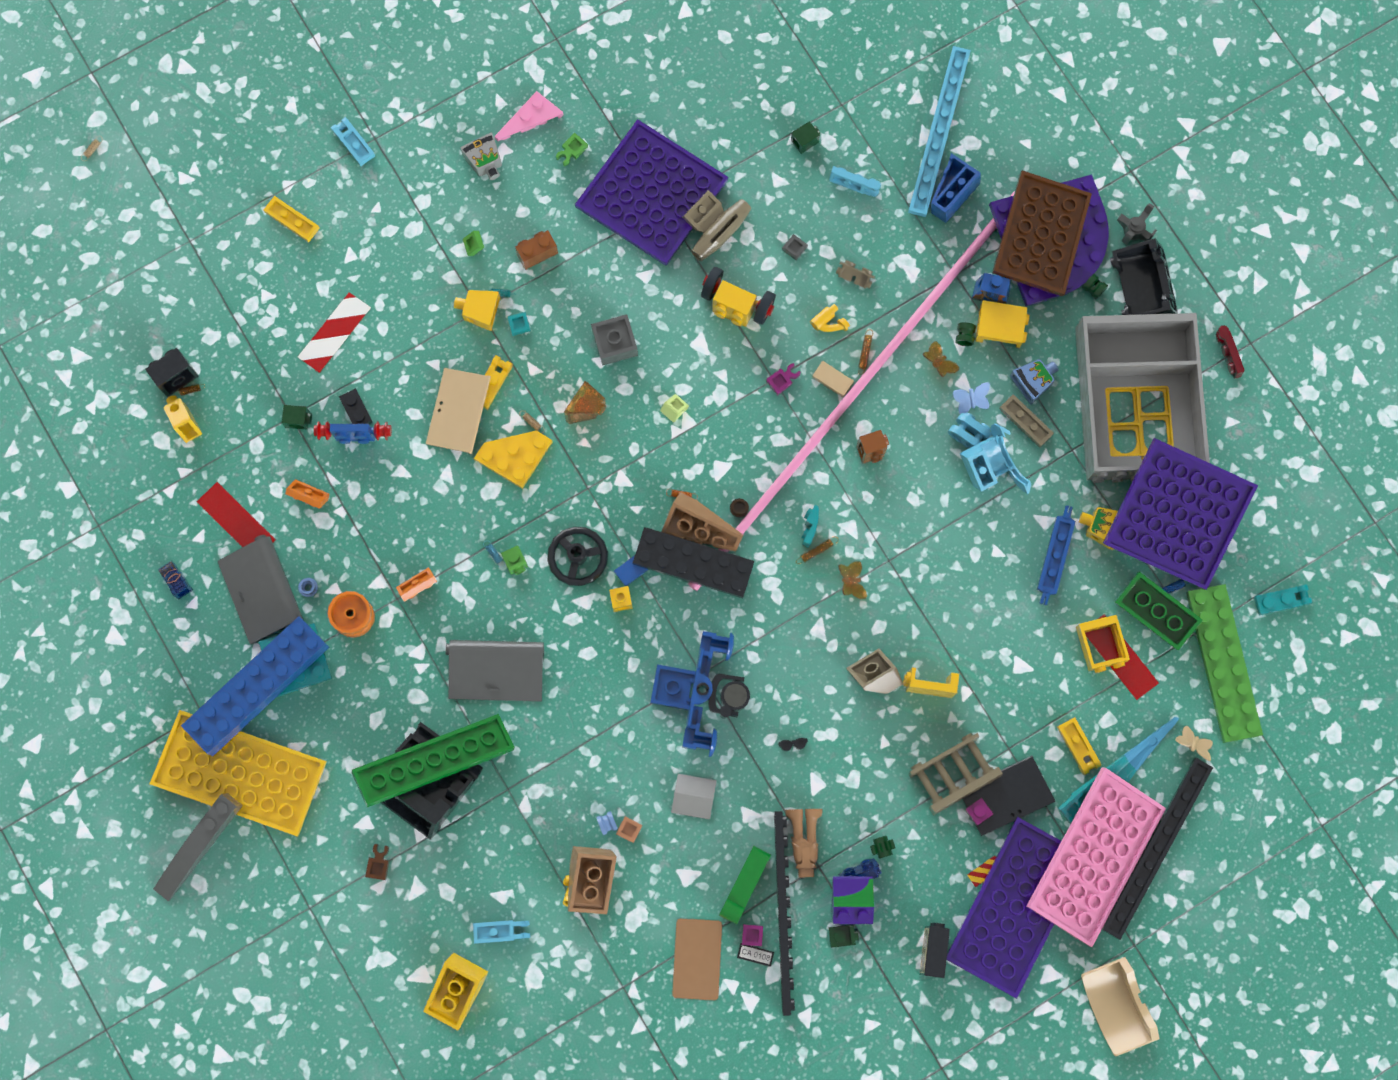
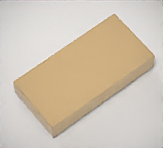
M824 361L821 362L812 375V378L841 397L845 396L854 383L852 379Z

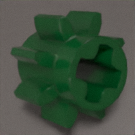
M887 836L873 839L874 845L870 846L872 855L877 854L879 859L893 855L892 849L896 848L893 839L888 840Z

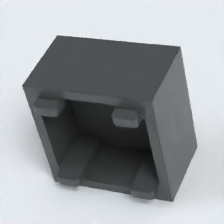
M627 314L591 324L602 366L638 356L637 345Z

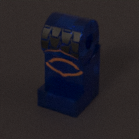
M172 560L158 569L169 586L171 593L178 600L193 591L183 573L180 572Z

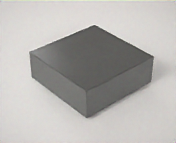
M793 234L782 247V250L797 261L808 248V244Z

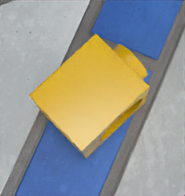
M628 586L609 590L614 612L633 609Z

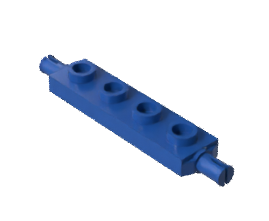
M1066 505L1063 516H1057L1054 522L1037 590L1042 592L1039 603L1043 605H1048L1050 595L1057 594L1076 522L1070 518L1073 510L1072 506Z

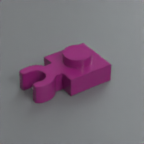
M794 363L787 367L786 372L779 369L766 379V382L777 396L792 385L793 382L790 379H797L800 376V371L795 374L790 371L795 367Z

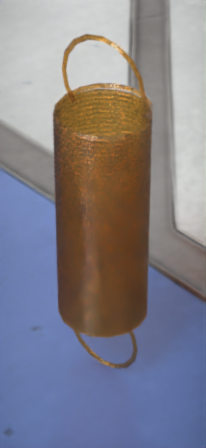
M196 384L180 388L178 391L183 396L201 391L200 385Z

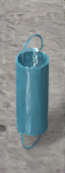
M492 544L485 547L496 564L503 560Z

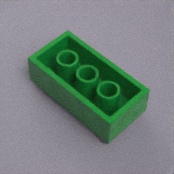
M1141 572L1136 573L1114 601L1119 607L1178 651L1203 621Z

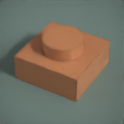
M625 816L616 835L634 843L643 825Z

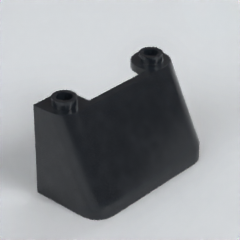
M1156 238L1112 251L1111 265L1113 269L1116 268L1119 272L1126 303L1124 310H1122V315L1178 314L1166 255L1162 245Z

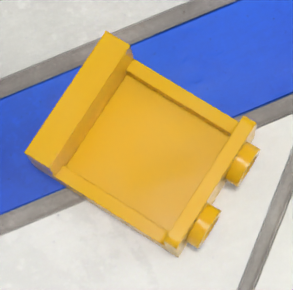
M983 300L979 310L975 341L993 340L1016 344V348H1020L1027 338V332H1024L1025 325H1028L1030 316L1027 314V307Z
M914 667L904 675L903 686H906V692L953 698L957 694L958 673H951L946 678V684L915 679L916 668Z

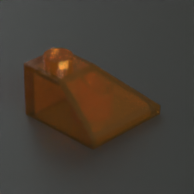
M584 381L564 411L566 422L572 424L596 419L598 414L602 415L606 409L605 398L588 382Z

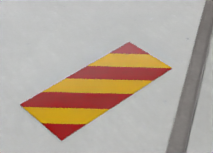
M995 855L967 874L975 887L984 882L996 858Z

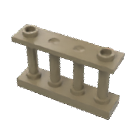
M970 733L961 739V743L924 764L919 762L911 767L910 778L917 775L933 800L931 802L933 805L929 808L933 816L993 782L1003 774L999 767L995 769L990 767L975 744V741L979 738L978 733L975 735ZM966 746L969 747L983 770V776L978 779L972 776L958 753L959 750ZM949 756L953 758L966 780V786L961 789L958 786L956 787L941 762ZM933 765L949 789V796L945 798L939 797L924 770Z

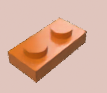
M296 479L286 488L285 493L296 500L319 509L329 499V493Z
M428 567L397 586L396 589L405 602L408 599L414 598L424 589L430 588L437 580Z

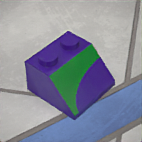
M833 876L831 910L833 924H873V877Z

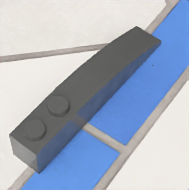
M228 793L221 794L181 846L153 890L167 901H170L243 805Z

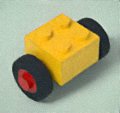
M713 267L703 281L701 292L702 298L709 301L713 298L712 312L719 318L731 320L737 326L742 325L746 327L754 310H756L753 321L763 325L767 317L771 316L775 306L773 304L776 294L766 291L762 299L758 301L756 300L757 295L722 280L724 271L718 267Z

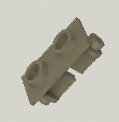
M848 260L845 263H839L843 266L842 268L838 267L836 274L839 275L838 277L851 282L854 275L856 276L854 284L870 289L872 285L870 278L874 279L876 277L872 275L873 271L864 267L862 270L855 268L856 264Z

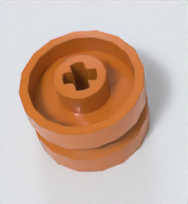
M346 591L338 594L332 599L328 607V618L331 625L346 637L356 638L362 636L371 629L374 623L375 613L373 606L363 595L357 592Z

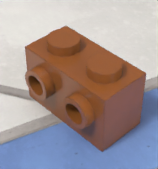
M548 230L538 232L533 238L522 240L515 246L517 256L525 270L558 254L557 245Z
M881 430L859 437L856 448L862 464L870 461L876 463L884 457L889 441L886 434L883 435Z

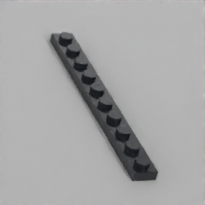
M1198 758L1193 759L1102 928L1104 932L1121 940L1213 769L1212 766Z
M774 811L782 1015L790 1016L791 1011H795V1001L790 995V990H794V979L790 978L789 970L793 969V958L789 957V949H792V937H788V929L791 928V916H787V908H790V896H786V888H789V876H785V868H789L788 856H784V848H788V839L783 833V828H787V817L783 816V811Z

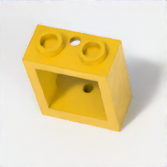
M1117 615L1080 623L1076 626L1088 671L1094 670L1095 673L1106 671V667L1113 666L1114 669L1125 666V662L1130 660ZM1111 627L1119 658L1094 664L1085 633Z

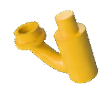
M835 304L831 307L826 306L810 320V324L817 331H847L848 327H850V324L844 318L838 319V324H827L835 317L834 313L839 310Z

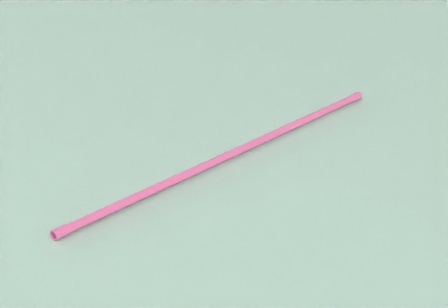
M994 218L735 528L736 530L744 534L997 228ZM718 549L727 553L730 551L726 549ZM691 582L688 584L695 591H698L701 585Z

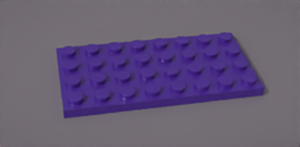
M1017 817L947 952V961L1015 999L1018 998L1054 926L1053 923L1026 906L1057 851L1061 840Z

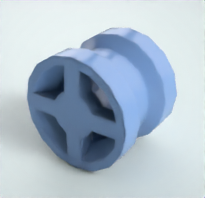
M611 811L607 812L605 816L596 817L603 835L607 834L610 830H618Z

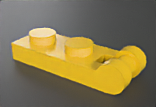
M497 355L494 356L491 365L485 373V376H491L483 407L487 410L513 366V363L505 362ZM497 367L503 369L501 373L496 371Z
M1075 717L1057 726L1083 775L1088 774L1089 770L1101 767L1100 760ZM1089 756L1090 761L1085 763L1083 758Z

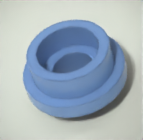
M304 578L300 581L298 590L303 596L312 597L318 591V584L312 578ZM307 585L312 586L310 591L305 590Z

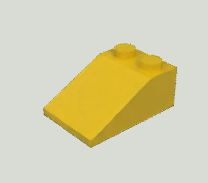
M453 953L444 962L423 1012L459 1030L485 981L488 971Z

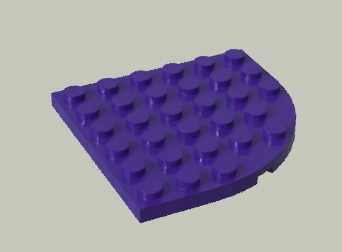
M1092 174L1062 182V184L1092 193L1065 295L1080 288L1098 270L1108 246L1109 226L1107 215ZM1013 196L989 203L1001 239ZM1017 282L1025 307L1062 297Z

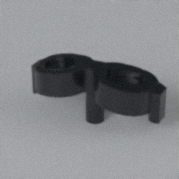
M808 739L782 740L778 742V746L786 752L790 751L792 746L801 750L807 744Z

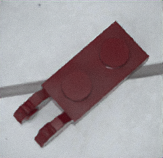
M1222 325L1216 332L1217 341L1223 345L1221 350L1223 356H1227L1229 373L1233 374L1234 379L1241 377L1245 370L1229 328Z

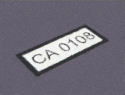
M740 943L737 958L771 967L774 952Z

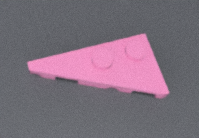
M536 91L495 135V140H505L510 138V135L520 131L523 133L535 128L537 125H543L555 117L561 118L564 115L563 111Z

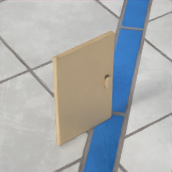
M444 368L426 445L472 454L491 376Z

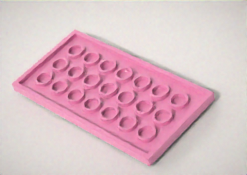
M1102 767L1026 907L1087 946L1093 947L1166 808L1107 768Z

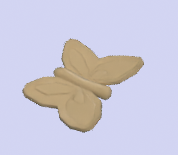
M1185 726L1182 736L1176 737L1175 741L1189 747L1192 752L1196 749L1200 756L1211 761L1208 750L1213 745V742L1208 739H1199L1198 736L1195 737L1193 731L1188 726Z

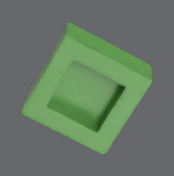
M473 230L462 239L468 256H474L484 248L479 231Z

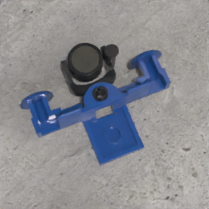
M703 631L696 671L657 664L650 703L689 710L682 748L709 750L708 757H711L715 752L717 730L713 728L712 734L699 731L703 707L694 706V704H702L708 700L710 712L720 714V717L725 719L728 716L737 718L738 711L743 710L750 700V691L743 683L745 677L719 673L714 676L712 683L708 678L713 652L726 654L725 661L730 659L734 648V635L730 633L728 638L717 636L716 633ZM721 680H730L732 682L727 683L721 691L720 701L723 706L718 709L715 700L717 687ZM691 683H692V684H693L692 696H691V698H689L690 688H691ZM699 688H705L706 692H700Z

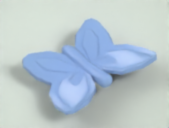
M989 382L982 383L976 387L975 391L970 388L969 393L962 389L953 391L954 399L959 402V414L968 412L971 407L973 409L976 406L983 409L989 408V402L985 397L990 389Z

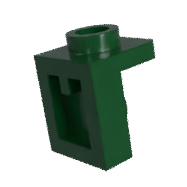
M854 925L828 927L831 948L856 945V941L859 940L858 929H854Z

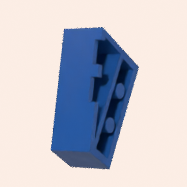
M951 153L941 182L932 199L931 213L947 223L980 185L981 173Z

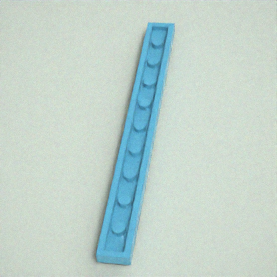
M956 46L952 48L908 210L910 214L922 217L927 215L971 50Z

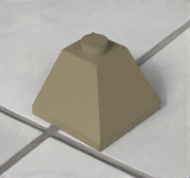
M880 649L875 650L846 668L864 691L888 694L903 685L897 668Z

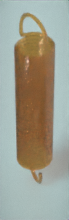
M866 333L858 366L860 369H864V372L867 368L872 336L866 335Z
M831 538L804 553L800 558L805 563L834 546Z

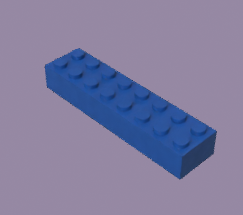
M298 616L188 718L181 727L208 755L214 756L330 647Z

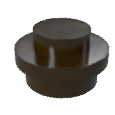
M740 498L733 500L730 504L731 514L738 518L747 515L749 511L748 503Z

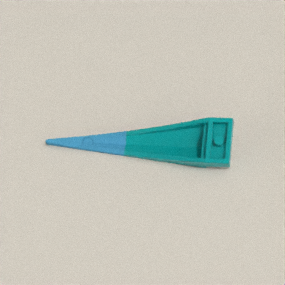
M1174 717L1109 765L1107 769L1126 782H1129L1179 718ZM1097 775L1070 794L1071 797L1058 807L1070 825Z

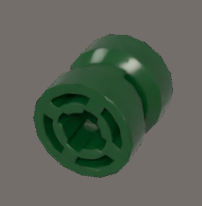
M1093 274L1082 288L1085 291L1091 292L1092 297L1097 300L1108 288V285L1105 282H1101L1096 274Z
M968 322L958 323V335L956 336L955 343L961 346H973L975 340L973 334L976 332V325Z

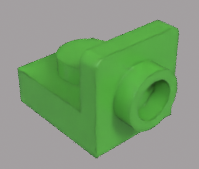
M518 545L501 553L511 575L514 573L519 575L526 571L525 568L528 565Z

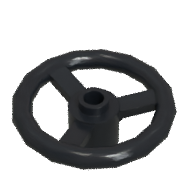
M571 527L562 530L553 538L548 548L547 561L551 572L559 581L568 585L583 586L594 582L602 575L607 565L608 551L604 540L597 532L586 527ZM573 534H584L592 538L598 547L585 549L580 543L571 544L565 537ZM559 544L567 551V556L571 563L568 576L558 569L555 561V550ZM576 553L581 554V555L578 556V557H574V555H575ZM600 555V563L592 574L581 579L576 578L579 565L584 564L587 557Z

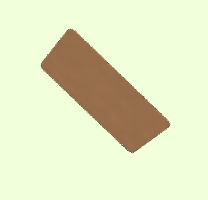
M681 918L677 920L672 991L674 998L718 999L722 938L721 921Z

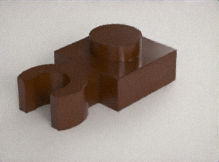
M374 844L373 852L375 858L369 857L365 877L386 880L389 860H384V857L389 852V846L385 845L384 851L379 853L378 844Z

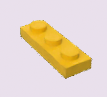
M276 196L263 209L267 215L307 242H310L320 229L317 224Z

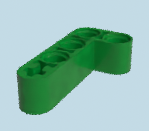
M753 846L719 914L720 917L736 925L738 924L771 854Z

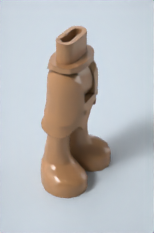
M803 809L785 810L786 817L792 821L794 837L791 836L794 860L797 865L796 868L798 869V877H814V868H816L815 864L818 860L816 824L817 819L822 816V809H805L807 840L803 838Z

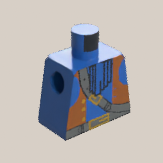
M984 273L975 282L972 299L1007 304L1010 293V279Z

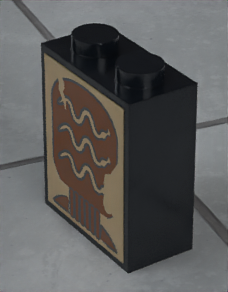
M930 923V926H925L919 975L945 978L950 929L945 928V924Z

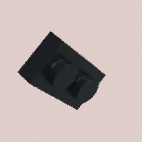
M356 388L339 396L352 424L373 423Z

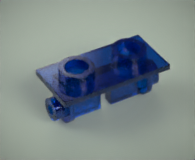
M873 858L863 860L858 866L844 869L838 876L873 877L875 879L882 873L879 864Z

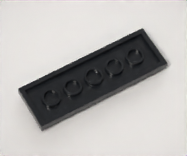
M644 527L633 565L743 599L755 561Z

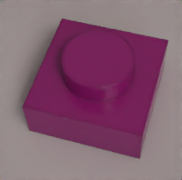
M982 798L965 809L976 826L993 815Z
M743 924L742 945L762 946L763 926Z

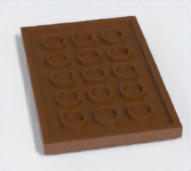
M1022 170L1019 174L992 274L1063 297L1068 285L1092 193Z

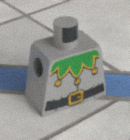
M492 132L460 147L463 157L478 176L487 174L490 180H495L500 176L497 168L502 166V162Z

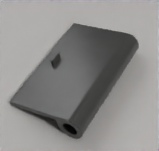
M266 535L256 537L254 542L217 561L251 645L288 627L298 616L303 619L271 537H266Z
M450 640V643H446V655H449L448 699L542 701L544 642Z

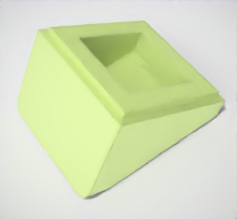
M675 394L663 404L660 411L672 422H675L689 408V405Z

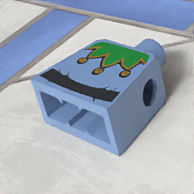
M1038 359L1013 370L1010 378L1031 405L1052 386L1055 381L1052 375L1059 369L1053 361L1045 366Z

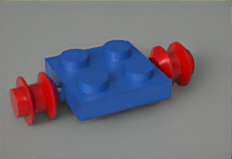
M318 421L317 425H314V436L318 440L321 437L329 440L333 435L336 441H339L341 444H349L350 441L368 444L369 441H375V438L379 440L380 437H385L388 440V437L392 435V427L388 425L387 421L384 425H380L379 421H377L374 427H370L369 424H330L328 421L325 425H321L320 421Z

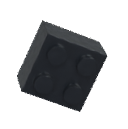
M178 348L167 351L161 359L152 361L145 369L156 386L167 397L199 377Z

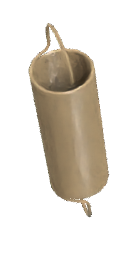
M97 138L94 139L83 153L86 157L89 158L101 144Z
M528 413L522 416L536 431L541 428V425Z

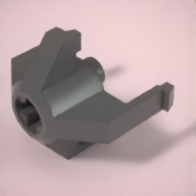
M1150 203L1147 204L1139 217L1129 219L1123 214L1119 216L1117 221L1124 229L1125 236L1122 239L1124 244L1128 245L1131 240L1140 239L1147 241L1153 238L1157 230L1155 229L1152 234L1145 230V221L1155 206Z

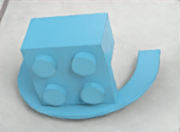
M994 423L991 425L992 437L960 453L973 486L981 492L997 484L996 477L1008 472L1015 484L1023 492L1029 494L1031 482L1016 468L1003 440V437H1006L1004 433L1011 434L1008 429Z

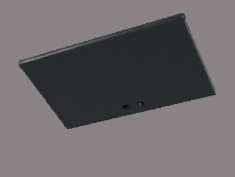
M1033 756L1002 769L1003 774L1001 777L963 798L967 808L982 798L993 813L991 817L976 826L981 836L1015 821L1017 817L1022 818L1056 802Z

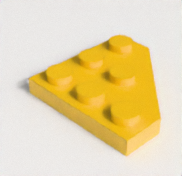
M538 431L483 443L474 460L523 489L553 441Z

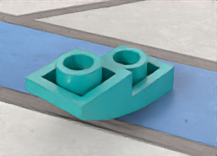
M817 505L813 509L809 508L804 516L807 519L805 525L810 527V529L806 528L801 538L804 539L802 545L807 548L810 547L818 525L819 506Z

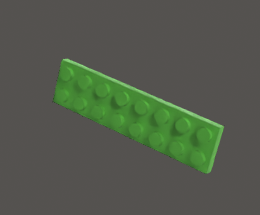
M1226 584L1208 587L1207 590L1202 588L1186 592L1190 610L1203 620L1195 630L1223 743L1263 736Z

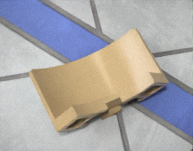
M1126 957L1081 975L1094 1016L1114 1056H1119L1159 1040L1157 1025L1146 1004L1141 1003L1138 995L1141 992L1134 970Z

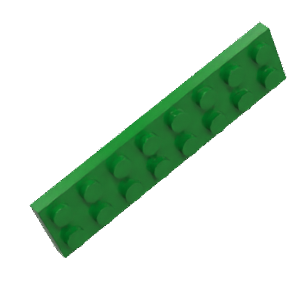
M499 714L352 769L351 773L368 808L511 752L515 747Z

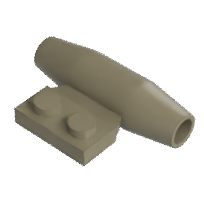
M708 190L685 213L682 218L694 230L703 233L691 251L697 260L702 262L717 251L741 226L751 211L750 205L745 200L740 199L723 211L722 203Z

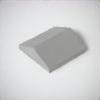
M678 774L671 813L710 820L717 780Z

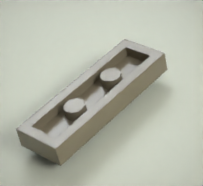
M1014 394L999 408L1039 448L1054 434Z

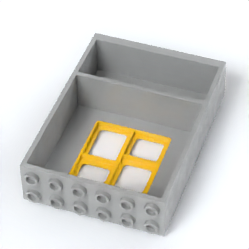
M1197 314L1083 316L1076 326L1075 332L1087 480H1092L1093 483H1101L1104 480L1122 482L1123 479H1130L1133 482L1148 451L1144 443L1143 421L1147 420L1165 421L1167 444L1210 463ZM1161 391L1164 397V412L1144 413L1141 409L1140 393ZM1130 392L1132 394L1133 422H1112L1110 393ZM1113 431H1135V449L1130 453L1117 451L1113 444Z

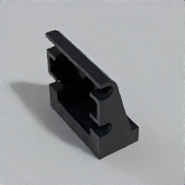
M420 722L416 731L413 734L410 733L395 750V753L439 737V735ZM479 764L380 803L431 840L479 777L483 767Z

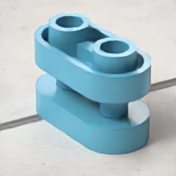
M968 412L961 413L956 419L959 426L952 425L948 430V434L968 449L981 443V440L984 441L990 438L992 435L991 428L988 425L980 424Z

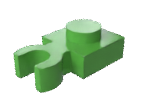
M573 133L562 145L564 151H559L556 154V160L565 157L563 165L567 166L570 163V158L577 159L588 148V144L576 133Z

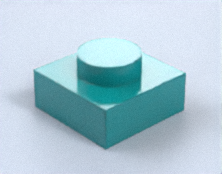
M526 312L507 316L513 336L531 331Z

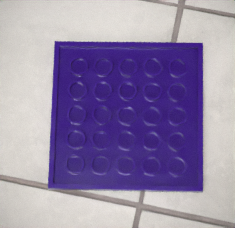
M637 119L577 200L575 207L667 266L693 230L682 217L708 190L716 197L727 183L729 177Z
M1153 438L1103 544L1207 590L1258 485Z

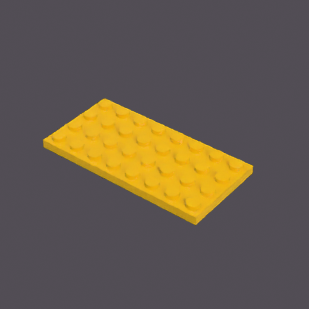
M179 710L150 785L210 806L215 803L221 794L228 793L243 805L236 815L299 836L327 762L241 731L214 756H210L181 727L193 714Z

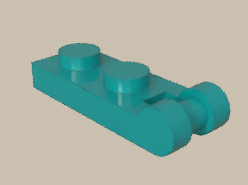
M1305 584L1255 596L1254 600L1258 614L1264 615L1312 604V599L1307 592L1309 590L1308 585ZM1300 593L1301 600H1296L1295 594Z

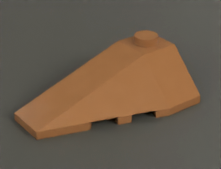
M681 492L673 502L661 531L701 545L702 543L710 544L715 548L731 551L737 550L743 537L742 533L699 501Z

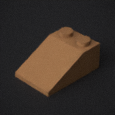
M573 846L569 870V912L607 914L617 858L611 849Z

